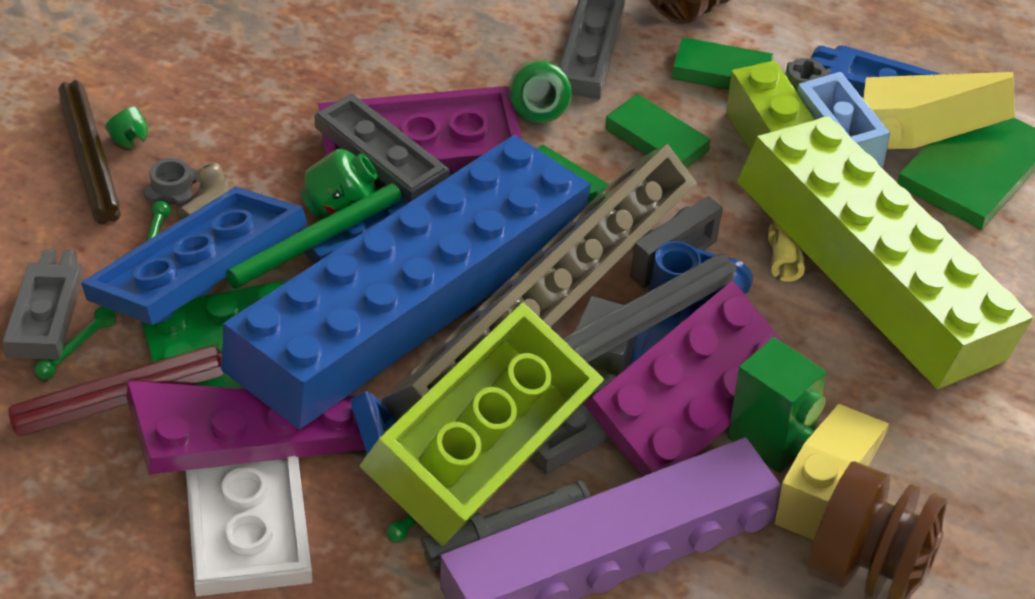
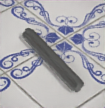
M717 254L567 336L563 340L586 362H589L724 287L732 280L734 281V272L737 270L736 265L725 254Z

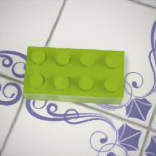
M522 302L378 439L360 464V467L444 547L583 405L605 379Z

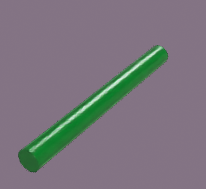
M390 183L229 268L225 272L227 281L234 289H237L401 201L402 195L399 188L395 184Z

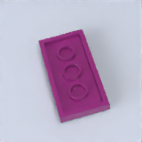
M509 86L360 99L448 167L450 172L459 171L513 135L522 139L516 112L509 98ZM335 102L318 103L319 112ZM322 134L325 156L334 150L340 149L339 146Z
M732 280L583 405L640 475L644 477L695 457L730 426L739 366L772 337H776L780 341L782 340Z

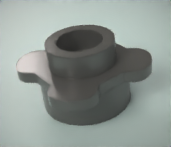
M175 158L156 162L150 169L151 183L144 188V197L151 202L162 200L168 204L176 203L182 205L190 202L193 199L192 185L197 182L195 178L196 170L189 168L188 164Z

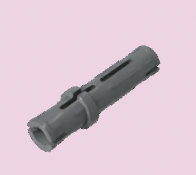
M577 480L568 486L485 516L477 512L444 547L431 535H425L421 537V545L427 549L424 551L427 563L433 573L437 572L440 569L441 554L591 497L582 480Z

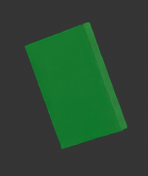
M1012 118L927 144L899 173L897 184L915 196L982 230L1035 172V127Z

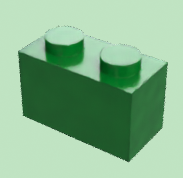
M772 337L739 366L728 438L734 442L746 437L764 463L777 473H781L796 459L802 446L816 429L818 416L826 403V398L822 395L827 371L776 337Z

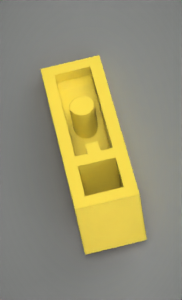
M1013 72L866 77L863 100L890 132L887 149H914L1015 118Z
M838 404L804 443L783 480L775 525L814 541L825 509L842 474L852 461H857L867 466L870 465L888 431L889 423Z

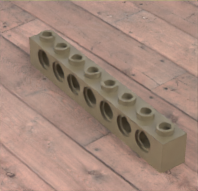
M666 144L630 164L393 387L381 400L395 418L399 420L522 302L551 327L635 245L636 241L653 228L697 184L670 146Z

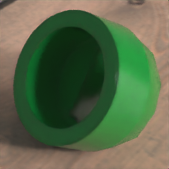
M129 107L120 111L105 125V129L111 139L124 149L136 148L133 139L137 137L142 142H145L149 131L146 119L138 107Z

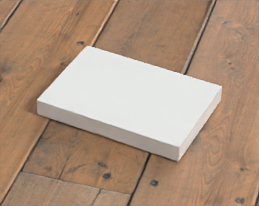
M294 455L281 460L186 470L196 597L313 583L298 457Z

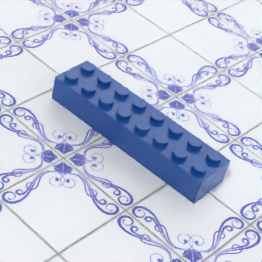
M516 135L511 136L224 322L221 370L299 430L499 289L587 206L591 184Z

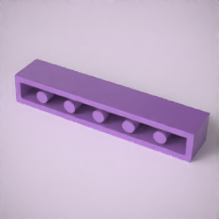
M745 437L441 554L440 589L446 599H579L594 592L604 593L616 587L621 581L641 573L657 572L665 568L673 560L696 551L700 553L709 551L721 541L743 532L752 533L761 530L770 521L775 519L781 485Z

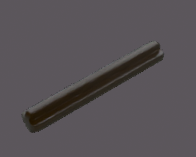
M74 80L71 83L63 82L58 88L59 99L93 218L99 224H104L107 221L115 222L121 215L120 205L84 84L78 80Z

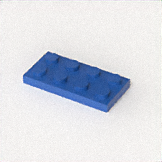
M234 187L83 280L81 285L86 300L150 325L169 319L175 310L195 297L209 293L215 284L226 278V270L281 242L305 227L307 221L303 207L243 188Z

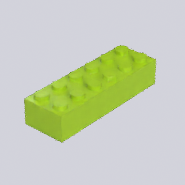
M829 116L757 136L737 183L937 390L1004 363L1009 359L1034 317L1017 301L1010 291L1001 286L981 266V263L974 256L969 254L946 232L941 223L934 220L911 197L906 189L899 186L878 165L871 155L867 154L849 137L841 125L833 121Z

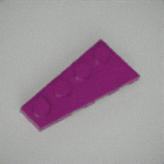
M136 381L127 382L126 398L149 475L281 460L294 455L295 457H307L365 450L350 402L356 396L345 397L299 430L247 389Z

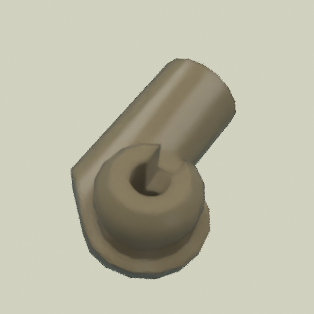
M209 162L196 170L195 178L200 183L198 186V197L178 209L181 220L230 190L229 178L226 174H222L221 166L218 163Z

